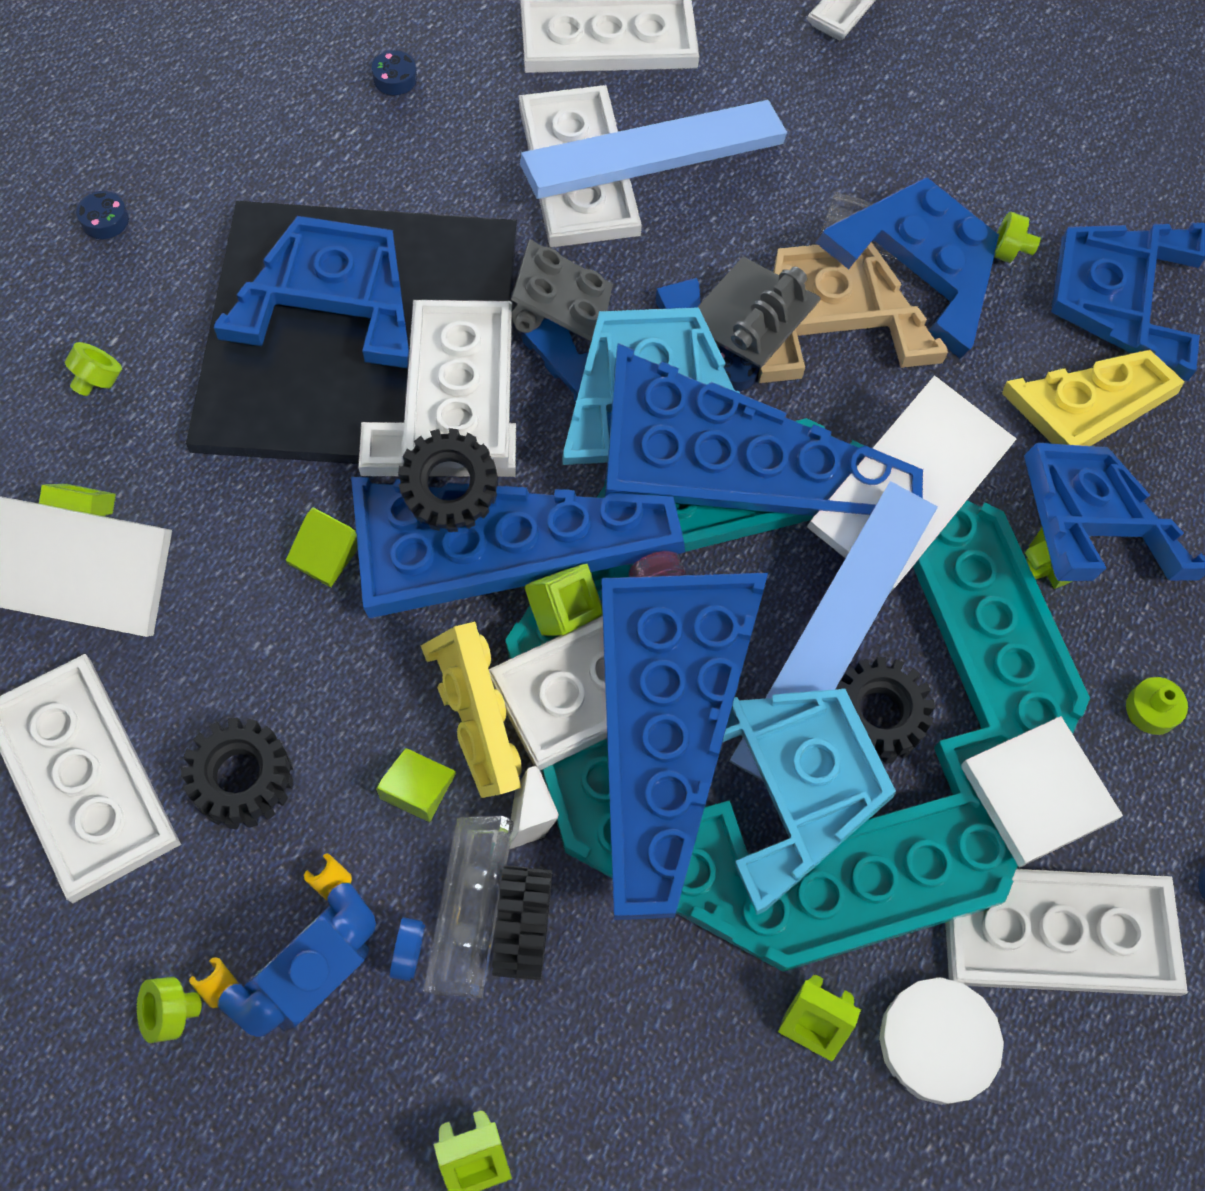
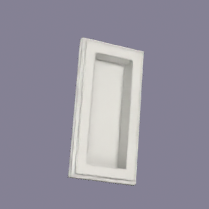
M821 0L808 15L807 19L814 28L840 41L850 32L876 0Z

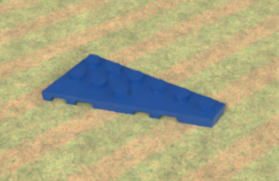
M619 343L617 344L605 497L609 493L672 496L675 503L809 516H815L819 511L871 515L876 506L875 504L833 501L829 499L851 473L863 484L878 485L888 478L891 474V469L894 468L912 476V493L923 498V469L866 445L858 448L830 436L832 431L815 424L811 428L786 418V412L711 382L706 385L678 373L679 368L663 361L658 365L634 355L635 350ZM867 457L886 465L883 476L877 479H869L859 473L857 466Z
M351 477L363 609L369 618L522 587L535 580L581 564H588L590 572L685 553L684 539L674 497L609 493L605 498L576 496L575 490L555 489L554 495L529 493L527 487L497 486L495 503H491L489 513L484 519L482 517L478 518L475 521L476 525L469 529L466 526L458 528V532H448L446 528H440V531L431 529L429 524L421 523L415 518L401 495L398 485L400 484L399 479L395 480L394 485L371 483L367 477ZM447 483L442 488H428L439 499L454 500L461 497L467 491L469 484Z
M768 573L601 578L614 920L675 918Z

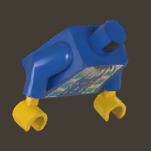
M330 854L323 855L327 864L319 875L314 876L308 870L304 873V880L326 899L330 906L244 986L240 985L220 958L216 957L209 960L215 968L210 976L200 981H197L192 976L189 980L192 987L210 1008L219 1007L223 1013L249 1035L256 1037L266 1036L278 1026L283 1031L296 1027L362 964L370 950L365 942L375 931V917L351 884V874Z

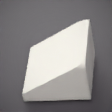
M536 766L527 769L520 781L522 788L515 790L507 841L508 849L544 838L559 816L541 772Z

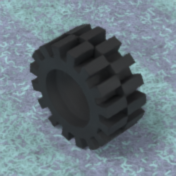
M449 428L448 434H441L440 429L430 431L432 437L425 440L422 436L414 440V449L412 451L406 449L402 456L404 464L399 466L398 470L400 484L398 485L401 495L415 518L421 523L429 524L431 529L440 531V528H446L448 532H458V528L466 526L469 529L476 525L475 521L478 518L482 517L484 519L489 513L491 503H495L498 477L494 459L491 458L485 444L480 445L476 437L468 432L466 436L460 435L459 429ZM456 462L464 466L468 471L470 484L467 491L461 497L454 500H442L434 496L429 490V475L433 468L440 463Z
M876 657L872 665L869 664L868 659H864L858 662L855 669L850 667L844 673L835 689H846L878 756L883 757L884 764L893 763L899 755L901 759L909 755L924 738L934 717H930V714L935 709L934 699L926 700L927 695L931 691L928 683L925 682L919 686L917 685L916 680L920 676L917 670L913 668L906 675L901 671L905 662L895 659L891 667L886 666V657ZM871 693H881L890 697L899 707V723L887 729L871 725L861 713V699Z
M238 717L228 718L229 727L222 728L218 721L209 725L213 734L205 738L199 732L193 739L198 746L195 751L186 749L183 758L188 763V767H181V778L187 785L183 786L193 804L211 822L217 825L223 822L229 829H239V823L244 822L248 828L258 826L256 818L264 815L269 820L276 815L272 809L276 803L284 806L288 799L285 789H292L294 779L290 774V770H293V767L280 739H277L275 733L269 727L265 726L262 729L258 721L249 718L246 725H242ZM238 754L250 755L257 759L260 767L259 776L249 789L239 793H229L218 786V770L225 760Z
M504 866L495 924L492 960L493 976L541 981L550 907L552 870Z

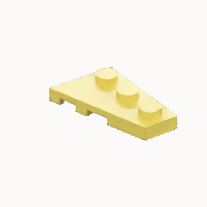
M1151 350L1096 361L1093 368L1072 373H1067L1066 369L1048 372L1045 379L1027 383L1023 378L1007 381L1002 394L1052 444L1092 446L1177 395L1184 381Z

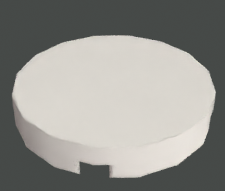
M944 978L918 981L899 993L883 1014L879 1037L884 1062L892 1075L896 1076L899 1082L907 1088L906 1090L918 1099L940 1105L971 1100L990 1086L1001 1067L1004 1042L996 1015L984 998L968 986Z

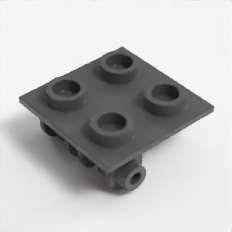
M529 239L511 298L512 301L517 303L512 313V321L520 332L529 333L538 328L545 317L592 341L599 312L608 310L613 283L605 280L596 271L585 269L562 257L556 250L550 247H543Z
M742 257L697 308L700 309L716 344L762 368L819 303L821 297L806 290L804 283L807 281V275L802 269L794 266L790 270H783L778 275Z

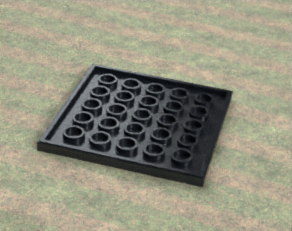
M236 201L186 440L189 452L359 464L361 422L404 423L408 368L364 361L362 350L371 318L275 304L262 346L218 340L214 330L215 322L222 313L228 315L238 302L237 293L246 282L253 283L265 267V257L297 216L393 230L409 352L413 300L510 301L517 238V220Z

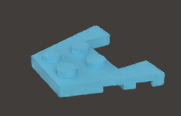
M699 308L599 312L563 451V465L608 463L609 432L607 412L612 411L615 359L618 343L635 350L634 355L658 365L663 361L679 368L678 373L706 385L713 382L735 391L724 369L726 363Z
M846 689L772 694V698L739 701L738 697L734 698L723 742L740 735L744 737L790 838L735 861L736 869L756 915L765 912L895 795L896 790Z

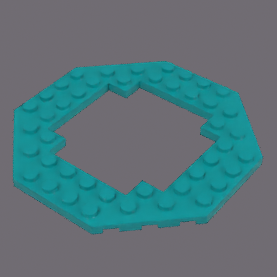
M807 418L796 421L810 428L813 424L825 428ZM854 440L851 442V445L858 448L864 446ZM606 479L604 487L597 498H605ZM966 500L913 565L982 728L941 740L934 747L953 795L867 820L772 906L756 915L735 866V861L751 854L747 853L730 800L705 807L676 914L785 972L946 923L956 918L982 912L1006 902L1014 882L1012 879L1018 864L963 772L961 765L965 760L1060 716L1073 734L1079 719L1083 717L1090 697L1004 511L985 502L980 507ZM675 503L684 539L685 552L809 521L814 518V516ZM651 560L591 572L601 604V578L653 577L648 563ZM531 605L520 622H516L505 640L509 660L551 641L555 637L561 636L541 634ZM606 738L541 771L559 814L556 823L565 853L612 878L608 745Z

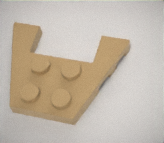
M872 242L850 269H847L819 245L778 249L774 273L779 275L783 270H790L794 266L802 269L807 275V281L804 283L806 290L820 296L821 300L765 365L760 368L758 374L759 383L802 379L805 364L798 340L799 335L888 326L901 368L941 364L944 362L948 353L945 344L940 338L935 340L925 327L927 319L918 306H910L899 290L901 287L900 281Z

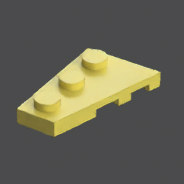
M476 622L455 626L421 645V649L427 662L438 661L443 674V683H440L437 689L444 706L450 705L454 711L459 713L462 722L459 723L457 729L458 741L481 798L522 788L519 780L522 771L521 760L516 747L508 741L503 723L506 719L505 702L501 693L494 689L488 667L491 664L489 645L484 636L479 635Z

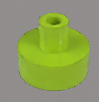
M1011 211L1005 216L997 232L999 237L994 258L1011 263L1019 251L1032 256L1035 254L1040 243V237L1027 233L1029 226L1028 217Z
M76 342L65 360L66 367L75 374L70 387L75 392L84 396H89L94 385L101 388H111L122 371L118 361L108 353L82 342Z
M1151 677L1143 680L1129 693L1126 700V711L1129 719L1137 728L1148 734L1161 735L1168 733L1185 719L1188 712V702L1184 692L1174 682L1162 677Z
M171 976L148 979L142 983L137 998V1019L140 1032L148 1043L178 1039L184 1030L186 1018L198 1017L200 1015L201 999L197 992L184 994L182 985L177 978Z

